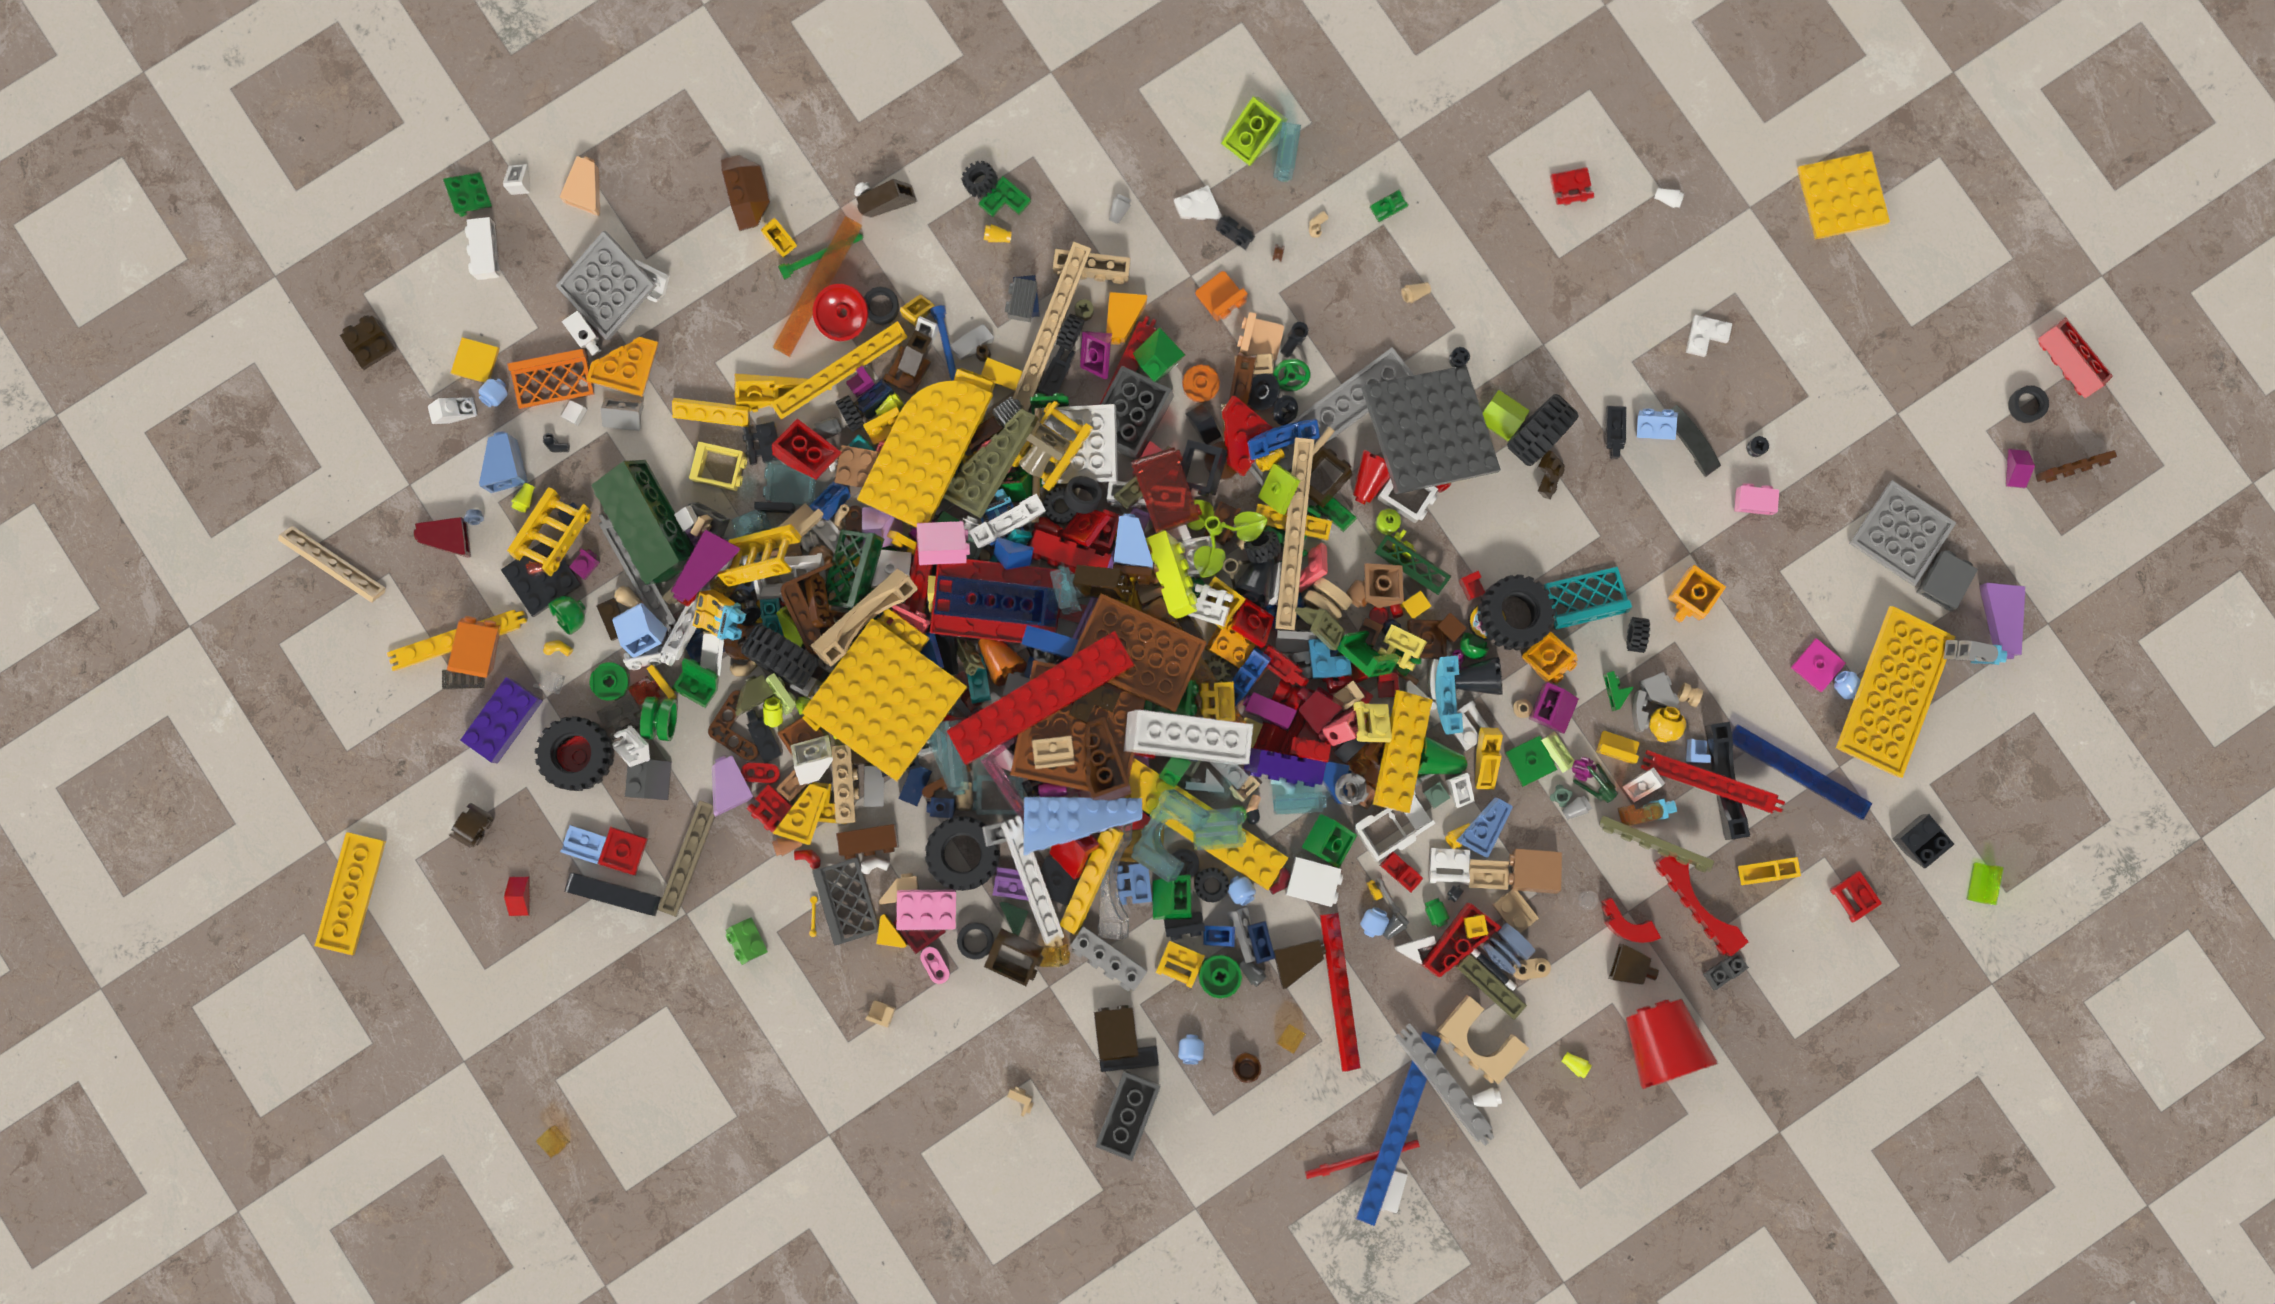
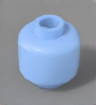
M488 379L479 388V399L488 407L499 406L508 395L505 388L506 384L500 379Z
M1843 671L1836 676L1834 688L1842 698L1854 700L1861 679L1854 672Z
M1236 876L1229 881L1231 884L1228 886L1229 891L1227 892L1235 904L1244 906L1255 899L1256 889L1248 877L1240 878V876Z
M1373 907V909H1368L1365 912L1360 925L1366 935L1370 937L1375 935L1381 936L1389 923V918L1384 910Z
M1186 1035V1038L1179 1041L1178 1057L1183 1060L1184 1064H1198V1061H1201L1204 1057V1042L1198 1039L1197 1035Z

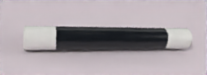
M1475 948L1470 953L1511 991L1517 987L1513 981L1479 950Z

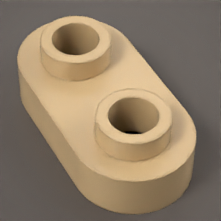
M1544 958L1519 960L1521 967L1525 968L1523 974L1519 972L1518 967L1512 964L1516 970L1513 976L1519 980L1543 978L1548 976L1551 971L1550 963ZM1540 964L1544 965V970L1542 972L1538 970V966Z

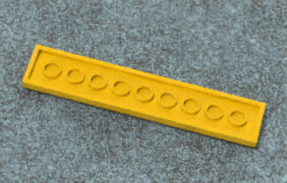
M1133 758L1129 778L1132 794L1126 795V798H1142L1143 811L1245 877H1248L1268 891L1270 889L1269 887L1275 881L1280 869L1283 868L1288 860L1287 856L1177 785L1174 788L1159 778L1160 774Z

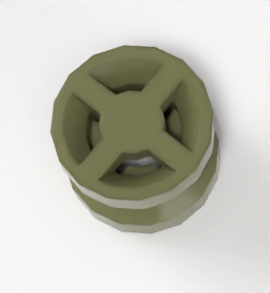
M1081 299L1075 304V315L1085 321L1093 317V304L1089 300Z

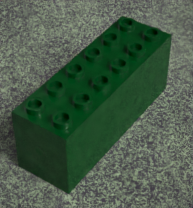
M646 460L623 461L591 485L595 496L603 506L605 514L608 515L612 522L613 529L618 533L622 545L626 548L632 563L640 573V578L646 585L667 582L682 571L694 546L686 532L680 527L672 506Z

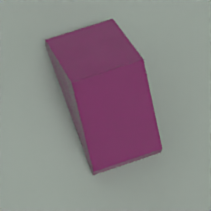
M2008 449L2006 487H2027L2035 467L2029 451Z

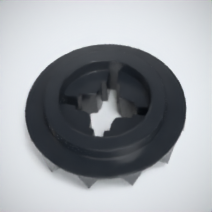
M1282 395L1281 398L1277 399L1276 404L1272 405L1274 407V411L1271 412L1274 415L1273 420L1280 425L1289 424L1298 414V404L1292 396ZM1284 407L1288 412H1283L1281 408Z
M1179 849L1170 856L1169 870L1172 875H1191L1192 878L1198 872L1199 859L1193 851ZM1181 856H1183L1185 861H1192L1187 866V873H1185L1182 867L1175 866L1181 863Z

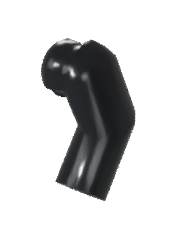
M551 433L543 435V443L550 452L570 451L569 443H559Z

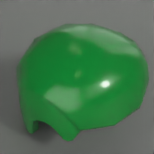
M1464 633L1460 641V649L1465 656L1471 659H1481L1487 655L1489 647L1486 649V641L1473 634Z

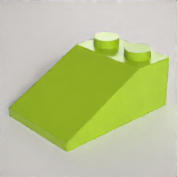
M1252 97L1221 144L1251 166L1277 136L1288 119L1260 97Z

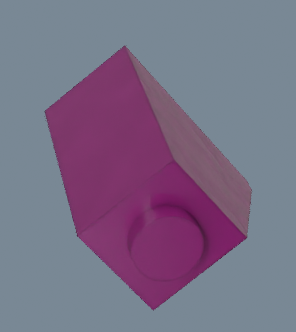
M1254 692L1251 696L1247 695L1243 703L1246 706L1245 712L1278 726L1285 731L1289 728L1296 713V710Z

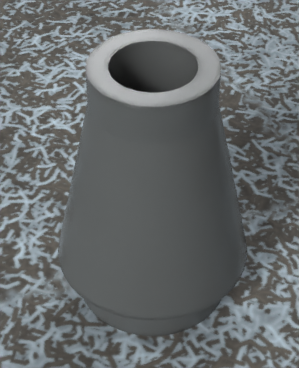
M1400 912L1396 915L1393 914L1382 935L1387 940H1390L1405 930L1409 921Z
M1243 960L1239 965L1251 985L1254 984L1258 987L1267 977L1264 973L1265 971L1252 962L1245 963V960Z

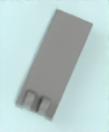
M1244 907L1229 912L1227 917L1229 920H1233L1245 963L1255 961L1247 926L1252 924L1248 908Z

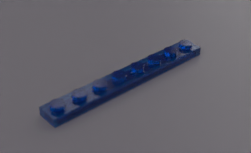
M1737 724L1733 729L1734 746L1856 818L1864 820L1873 803Z

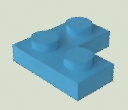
M1320 639L1308 641L1312 679L1352 675L1351 663L1345 656L1330 657V649Z

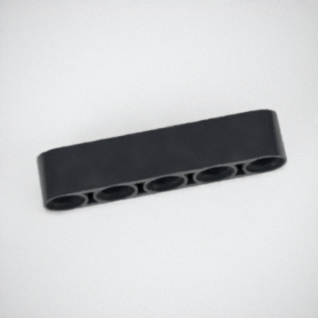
M571 872L569 873L564 890L567 893L651 916H656L661 897Z

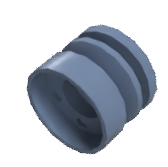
M1504 923L1501 926L1502 928L1497 931L1498 936L1501 938L1500 942L1491 937L1489 940L1495 947L1493 948L1488 943H1485L1482 947L1498 967L1514 975L1516 970L1511 964L1513 963L1518 968L1521 967L1517 957L1520 956L1528 960L1536 950L1516 929L1508 923Z

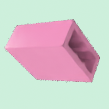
M963 521L917 523L919 565L966 563V555H970L969 543L965 542L968 541V529H964Z

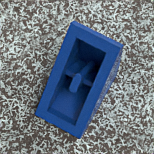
M997 537L994 556L1006 570L1031 565L1034 548Z
M1205 926L1203 945L1235 947V927Z

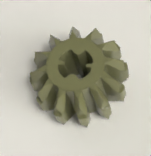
M1212 655L1211 663L1208 659H1205L1204 662L1207 666H1200V669L1206 671L1200 673V677L1207 676L1203 682L1207 683L1211 680V688L1214 682H1228L1224 677L1231 678L1232 676L1230 673H1226V671L1232 670V667H1225L1228 661L1225 660L1221 663L1222 657L1220 656L1218 661H1215V657ZM1211 668H1220L1219 673H1221V675L1218 676L1217 674H1215L1213 676L1211 674L1213 671L1211 670Z

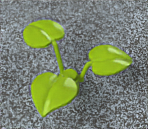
M1184 499L1183 511L1190 512L1192 517L1190 522H1185L1187 526L1195 531H1200L1205 526L1211 537L1212 548L1206 545L1198 548L1193 558L1194 565L1199 575L1203 578L1213 576L1219 572L1226 560L1225 552L1219 548L1215 549V536L1219 535L1224 527L1237 531V536L1240 540L1251 542L1259 538L1268 522L1264 515L1247 511L1238 514L1234 518L1236 527H1232L1225 522L1221 523L1219 518L1214 516V508L1209 502L1205 500Z

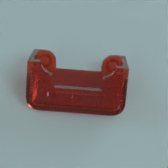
M1175 447L1131 461L1156 534L1200 520L1199 515H1202L1199 504L1195 505L1185 478L1180 463L1183 460L1179 449L1176 450Z

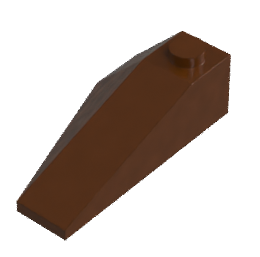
M1105 716L1087 722L1086 783L1092 800H1115L1132 794Z

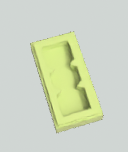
M1555 731L1541 740L1549 751L1551 758L1555 760L1562 772L1572 767L1574 759Z

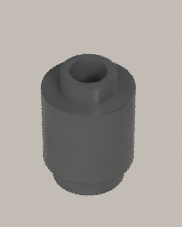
M829 417L814 424L815 428L812 429L825 440L838 435V432L842 431L836 417Z

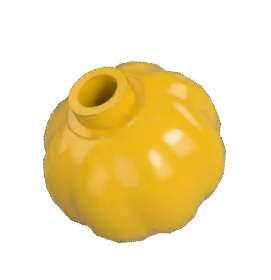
M1674 707L1660 708L1652 714L1649 728L1658 741H1675L1684 734L1686 720L1680 714V711Z

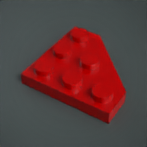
M1232 396L1222 411V418L1225 420V446H1227L1228 450L1227 465L1240 476H1245L1255 459H1250L1247 441L1274 428L1240 399Z

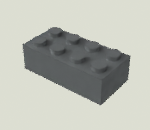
M1124 1070L1095 1147L1133 1161L1161 1085Z

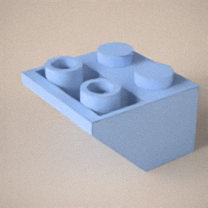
M643 603L613 618L620 645L633 658L662 644L667 632V628Z

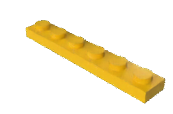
M1116 827L1108 828L1100 833L1097 840L1100 843L1099 847L1091 853L1060 922V926L1073 935L1079 933L1124 834L1123 831Z

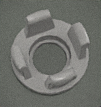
M1345 774L1335 784L1336 797L1345 805L1353 806L1361 801L1364 802L1369 794L1366 792L1365 779L1358 774ZM1348 782L1353 783L1356 787V792L1351 797L1343 793V786Z

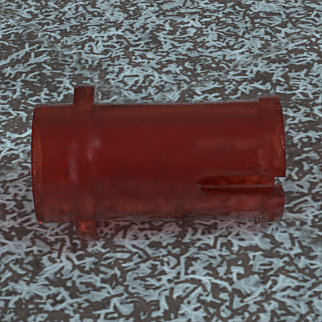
M529 561L526 564L528 575L535 576V573L543 572V564L537 561Z

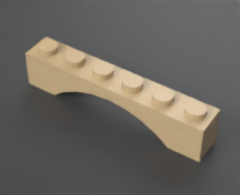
M896 569L818 638L811 647L820 659L832 666L846 654L853 638L872 618L884 610L904 602L918 588L907 574Z

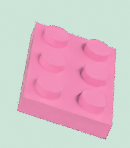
M897 890V930L955 929L956 890Z

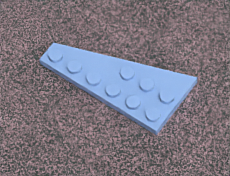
M1024 797V855H1028L1033 851L1047 849L1056 844H1064L1098 831H1106L1111 827L1122 826L1141 820L1142 798L1092 800V798Z

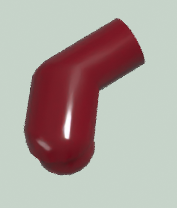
M1283 867L1280 869L1278 882L1269 887L1272 895L1288 887L1291 873L1287 868Z

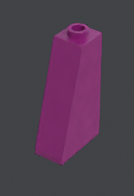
M704 530L670 591L674 593L673 598L681 602L684 600L689 601L739 552L740 548Z

